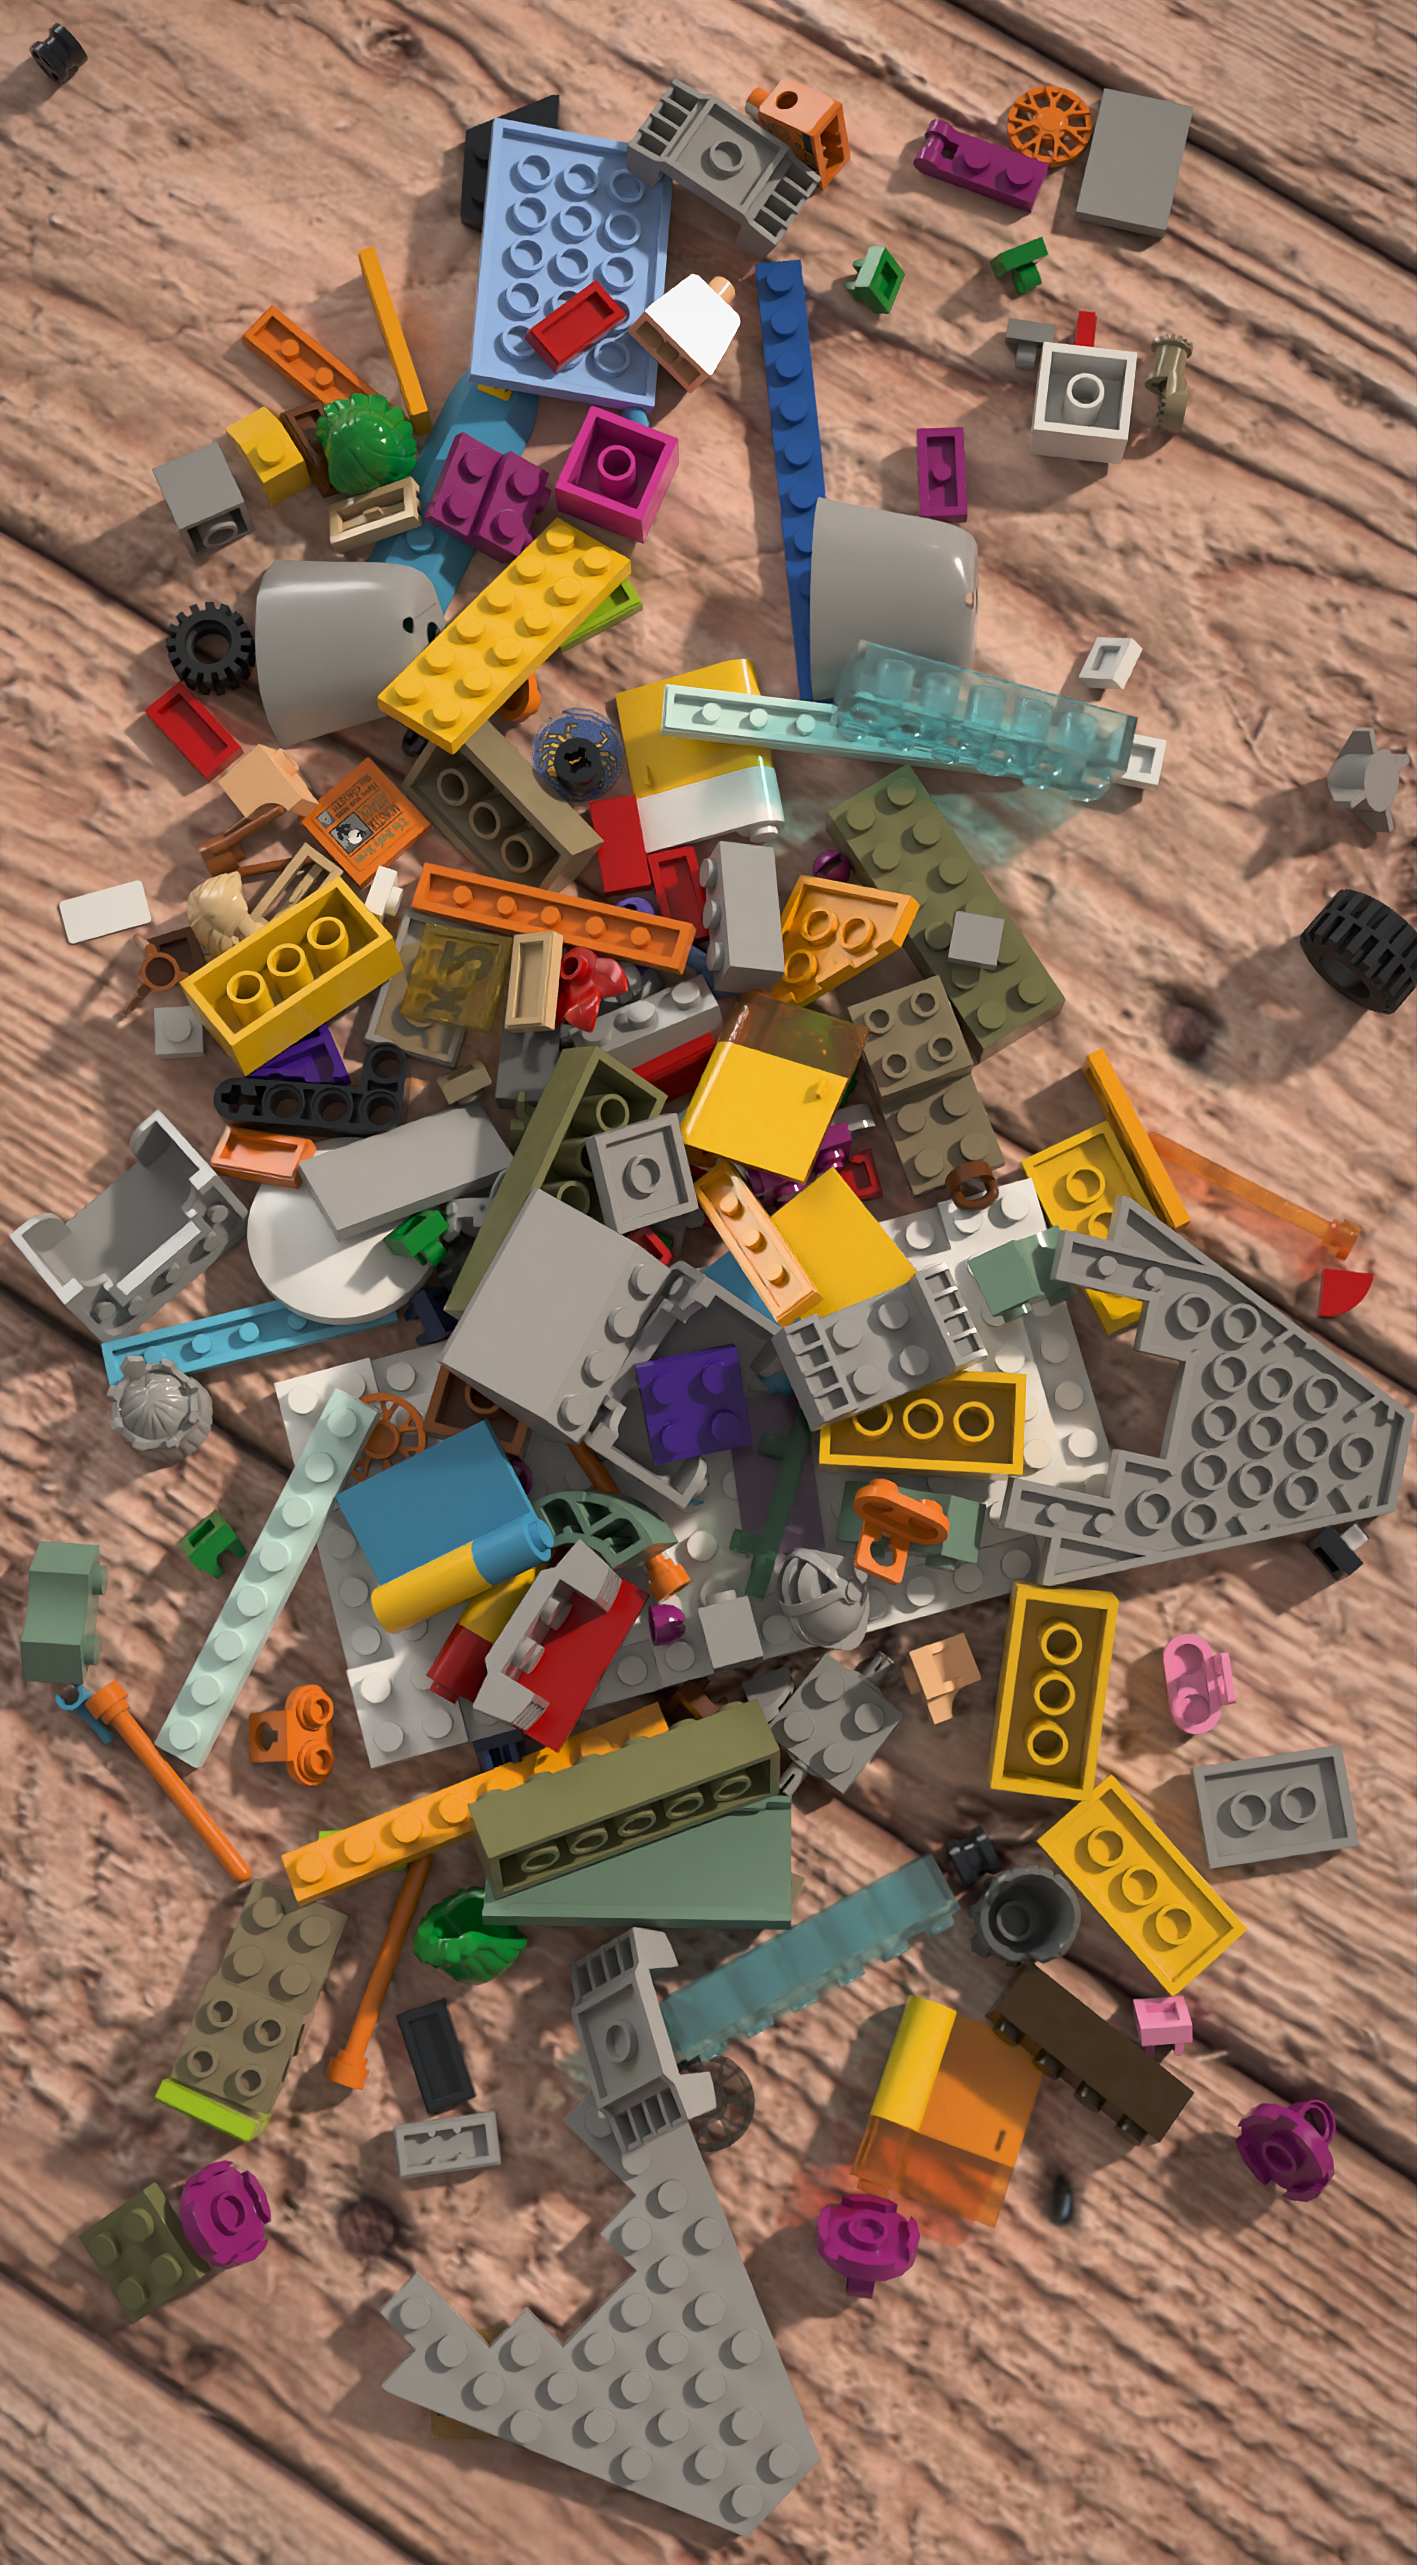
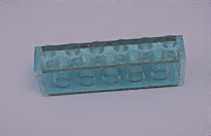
M860 639L839 673L828 725L840 728V732L848 737L861 739L870 736L886 741L885 744L895 750L911 751L916 749L931 752V757L942 763L955 764L961 760L976 764L977 770L985 775L1003 776L1006 774L1021 778L1025 785L1032 788L1046 789L1053 787L1067 791V795L1073 799L1093 801L1095 799L1099 800L1127 772L1138 717Z
M924 1853L791 1926V1930L782 1931L660 1999L659 2006L687 2061L698 2056L703 2064L727 2051L730 2045L727 2039L744 2030L747 2038H750L774 2025L775 2022L772 2014L788 2005L792 2012L795 2013L820 1999L817 1989L833 1980L838 1988L858 1979L865 1974L862 1964L879 1956L881 1961L885 1963L908 1951L911 1947L907 1939L922 1931L925 1936L930 1938L948 1929L956 1923L952 1915L962 1909L932 1854Z

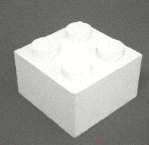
M1044 342L1038 367L1028 454L1121 465L1128 441L1137 352Z

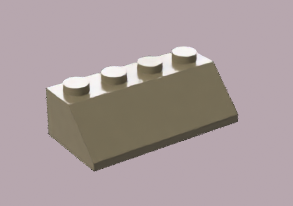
M488 720L454 755L429 741L399 787L465 857L487 877L560 893L583 872L604 842Z

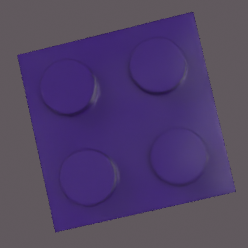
M733 1343L634 1364L654 1465L754 1444L737 1349Z

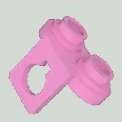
M1194 1634L1176 1636L1166 1644L1162 1653V1666L1170 1717L1175 1726L1185 1733L1194 1735L1206 1733L1219 1721L1221 1706L1236 1703L1229 1654L1227 1652L1213 1656L1209 1644Z

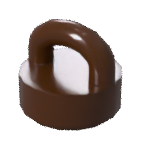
M970 1161L957 1166L947 1175L944 1182L953 1203L961 1211L975 1212L984 1210L993 1205L999 1196V1187L989 1164L984 1161ZM987 1191V1193L981 1198L974 1200L965 1199L967 1197Z

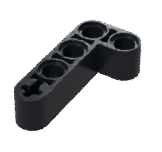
M379 1042L371 1046L365 1053L360 1087L229 1078L221 1082L216 1088L213 1096L214 1107L224 1122L230 1126L276 1134L326 1138H368L407 1124L412 1077L411 1067L399 1046L390 1042ZM392 1059L400 1063L396 1074L389 1078L378 1077L375 1073L377 1066L384 1060ZM239 1096H244L249 1105H240L238 1113H234L229 1105L237 1104ZM290 1098L298 1101V1108L293 1115L285 1118L275 1115L276 1107L281 1101ZM340 1102L347 1106L345 1115L341 1119L332 1122L323 1119L324 1110L328 1105ZM256 1106L262 1107L264 1114L263 1116L261 1115ZM389 1106L395 1109L394 1117L389 1123L376 1125L371 1122L372 1113L377 1108Z

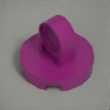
M1308 2100L1293 2103L1288 2108L1278 2104L1261 2103L1251 2108L1240 2120L1238 2127H1241L1242 2133L1236 2139L1238 2151L1245 2165L1265 2186L1272 2180L1280 2187L1287 2189L1283 2197L1292 2201L1308 2202L1317 2198L1330 2184L1334 2175V2162L1328 2145L1335 2136L1336 2124L1334 2115L1326 2103L1320 2100ZM1306 2111L1310 2112L1313 2116L1316 2129L1304 2119Z
M223 2160L198 2169L186 2181L180 2197V2221L182 2222L186 2238L197 2255L211 2266L227 2270L255 2260L266 2248L268 2239L262 2240L264 2237V2225L271 2222V2210L266 2193L256 2177L248 2170L240 2173L234 2167H230L233 2162Z
M849 2194L842 2197L841 2205L832 2207L829 2210V2204H827L821 2210L815 2233L817 2252L828 2266L847 2276L846 2296L872 2299L875 2281H887L902 2276L914 2265L920 2241L917 2222L912 2216H910L908 2222L905 2217L898 2214V2204L890 2199L872 2194Z

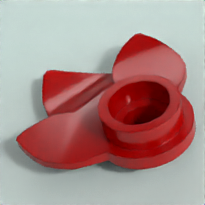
M575 947L565 953L561 958L555 1027H558L567 1020L579 1030L588 1033L593 1032L601 997H617L628 991L627 978L621 965L611 958H598L593 951L586 947Z

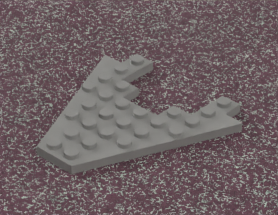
M1124 1195L1115 1197L1107 1240L1069 1230L1059 1231L1049 1280L1141 1301L1142 1307L1133 1351L1179 1361L1160 1457L1156 1458L1125 1450L1112 1449L1103 1497L1008 1477L998 1527L1045 1537L1036 1584L1046 1586L1058 1585L1396 1511L1414 1420L1412 1412L1132 1198Z
M591 2090L564 2118V2122L635 2193L600 2229V2234L621 2254L634 2270L564 2343L526 2307L491 2344L417 2270L379 2311L414 2347L402 2362L382 2381L381 2387L390 2394L748 2538L820 2460L819 2454L689 2123L647 2145L622 2154L609 2119L598 2110L593 2090Z

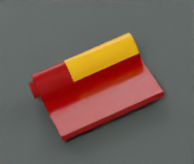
M551 1548V1557L548 1561L472 1597L426 1674L427 1677L434 1680L429 1690L453 1704H456L460 1696L474 1704L488 1673L485 1657L540 1571L556 1567L571 1548ZM621 1578L622 1582L618 1594L608 1613L576 1592H573L567 1601L572 1604V1608L566 1620L558 1630L550 1628L540 1644L545 1648L540 1661L529 1674L523 1671L517 1680L518 1683L550 1704L527 1731L515 1726L512 1727L558 1754L650 1597L649 1593Z

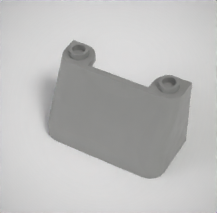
M159 1109L138 1125L131 1136L130 1149L139 1161L68 1222L64 1223L53 1213H41L29 1218L9 1236L63 1304L104 1343L128 1337L239 1242L247 1233L249 1211Z
M678 1261L669 1268L673 1271L582 1441L685 1509L689 1501L697 1498L708 1483L709 1475L706 1473L707 1462L701 1456L654 1465L634 1364L733 1343L737 1349L744 1394L758 1374L762 1377H769L774 1373L781 1374L785 1370L771 1341V1338L782 1328L686 1262Z

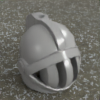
M794 1548L792 1553L786 1558L778 1577V1598L782 1610L786 1613L797 1637L809 1645L834 1650H853L859 1646L867 1630L870 1611L868 1589L870 1574L856 1569L853 1558L814 1549Z

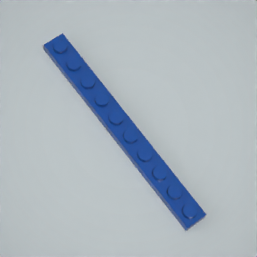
M801 260L755 264V278L799 700L825 704L847 702V695L817 701L813 700L810 669L812 540L817 498L826 499L802 265Z

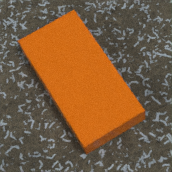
M226 1125L209 1162V1166L217 1175L299 1189L303 1180L299 1175L298 1162L312 1158L317 1148L310 1139Z

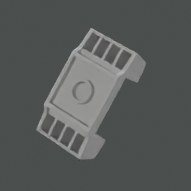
M677 79L672 81L669 88L627 146L626 168L636 178L651 189H654L665 173L742 225L734 245L761 260L776 247L821 180L818 174L795 157L790 146L713 94H702Z
M946 1262L915 1273L903 1285L819 1318L816 1313L782 1328L771 1338L811 1432L854 1417L941 1381L957 1372L987 1360L988 1356Z
M579 1539L556 1567L541 1570L485 1657L488 1673L472 1706L474 1709L527 1731L549 1706L550 1703L518 1683V1678L523 1671L529 1674L540 1661L545 1650L540 1644L550 1628L558 1630L566 1620L572 1608V1604L567 1601L573 1592H576L608 1613L622 1582V1579L582 1540Z
M632 1927L624 1934L569 1965L575 2001L570 2011L598 2110L609 2119L622 2154L647 2145L716 2108L715 2091L710 2072L679 2075L653 1985V1981L679 1967L672 1946L664 1932Z

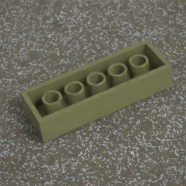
M909 763L827 812L826 831L838 850L849 860L852 871L863 887L910 895L920 904L902 947L924 980L936 975L940 976L965 1043L979 1064L1060 1014L1066 1000ZM956 911L1005 919L995 970L947 962Z
M596 1045L563 1049L443 1311L460 1320L533 1188L541 1189L605 1225L584 1138L659 1116L668 1095Z
M754 1699L746 1703L736 1701L722 1706L717 1710L716 1714L700 1720L685 1719L671 1726L667 1732L650 1738L639 1736L630 1739L620 1749L607 1754L586 1755L578 1759L573 1766L558 1772L545 1771L537 1773L528 1778L524 1784L509 1790L495 1789L482 1794L477 1798L476 1802L470 1803L467 1806L474 1846L494 1899H499L779 1794L780 1749L758 1700Z

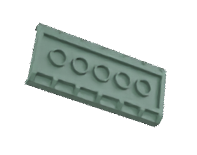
M772 1796L496 1900L486 1878L484 1909H482L483 1925L791 1930L792 1796Z

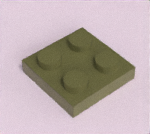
M156 2182L143 2189L78 2236L133 2324L212 2270L209 2264L197 2255L186 2238L182 2222Z

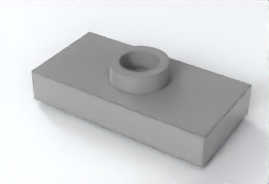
M495 2110L393 2126L399 2179L499 2165L502 2163Z

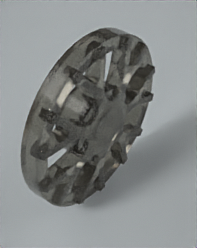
M716 2053L695 2054L677 2064L679 2073L686 2068L690 2074L703 2072L704 2062L709 2061L720 2064L717 2082L712 2081L715 2091L716 2108L695 2119L702 2123L695 2141L699 2151L703 2152L722 2150L738 2141L748 2129L755 2109L754 2089L746 2072L730 2058ZM699 2062V2071L696 2072L690 2065ZM724 2066L731 2069L732 2072L728 2075H724ZM734 2075H737L745 2089L733 2096L727 2097L726 2091L721 2085ZM746 2094L747 2103L739 2101L738 2098ZM728 2104L747 2108L746 2115L741 2124L724 2116ZM720 2120L727 2138L712 2142L708 2131V2124ZM730 2125L738 2128L732 2135L729 2130ZM704 2135L707 2143L699 2142L698 2140Z

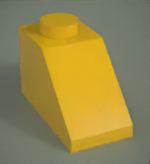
M265 406L225 428L227 435L271 506L280 503L312 484L305 461L282 423Z

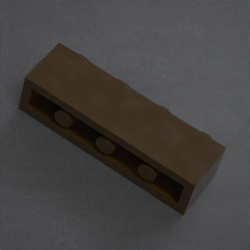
M1031 1961L1017 1970L985 2014V2017L994 2024L992 2031L1002 2041L1012 2047H1017L1018 2044L1035 2057L1032 2062L1038 2070L1053 2080H1058L1059 2077L1075 2089L1073 2096L1079 2103L1094 2113H1099L1100 2110L1116 2122L1114 2126L1116 2132L1135 2146H1140L1142 2143L1147 2147L1160 2143L1194 2094V2091Z

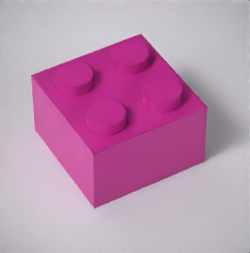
M591 405L555 485L558 511L644 544L679 465L678 438Z

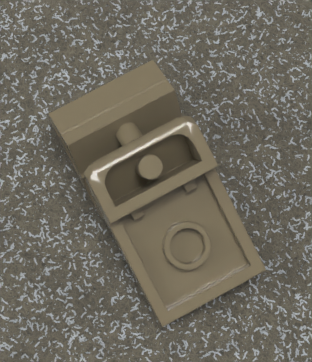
M936 975L847 1007L846 1016L854 1045L867 1067L863 1072L865 1082L877 1113L881 1114L913 1199L946 1188L944 1182L947 1175L957 1166L966 1162H987L992 1171L1004 1167L1005 1159L971 1075L974 1063L940 976Z
M255 1879L218 1973L208 1980L170 2077L263 2114L270 2113L286 2082L292 2057L297 2056L302 2048L316 2012L314 2011L351 1915L316 1901L300 1907L293 1892Z

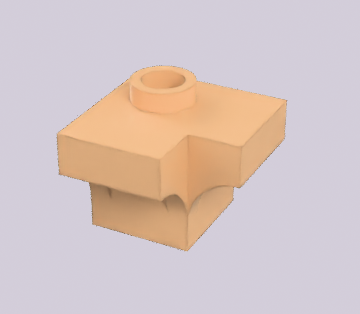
M258 744L218 781L219 785L245 818L250 820L258 818L277 806H282L284 810L287 809L289 812L307 817L320 805L311 794L314 789L299 771L297 763L281 748L274 750Z
M964 1632L908 1652L905 1655L908 1665L901 1667V1672L910 1695L920 1694L931 1726L954 1718L952 1703L955 1695L963 1687L982 1680Z

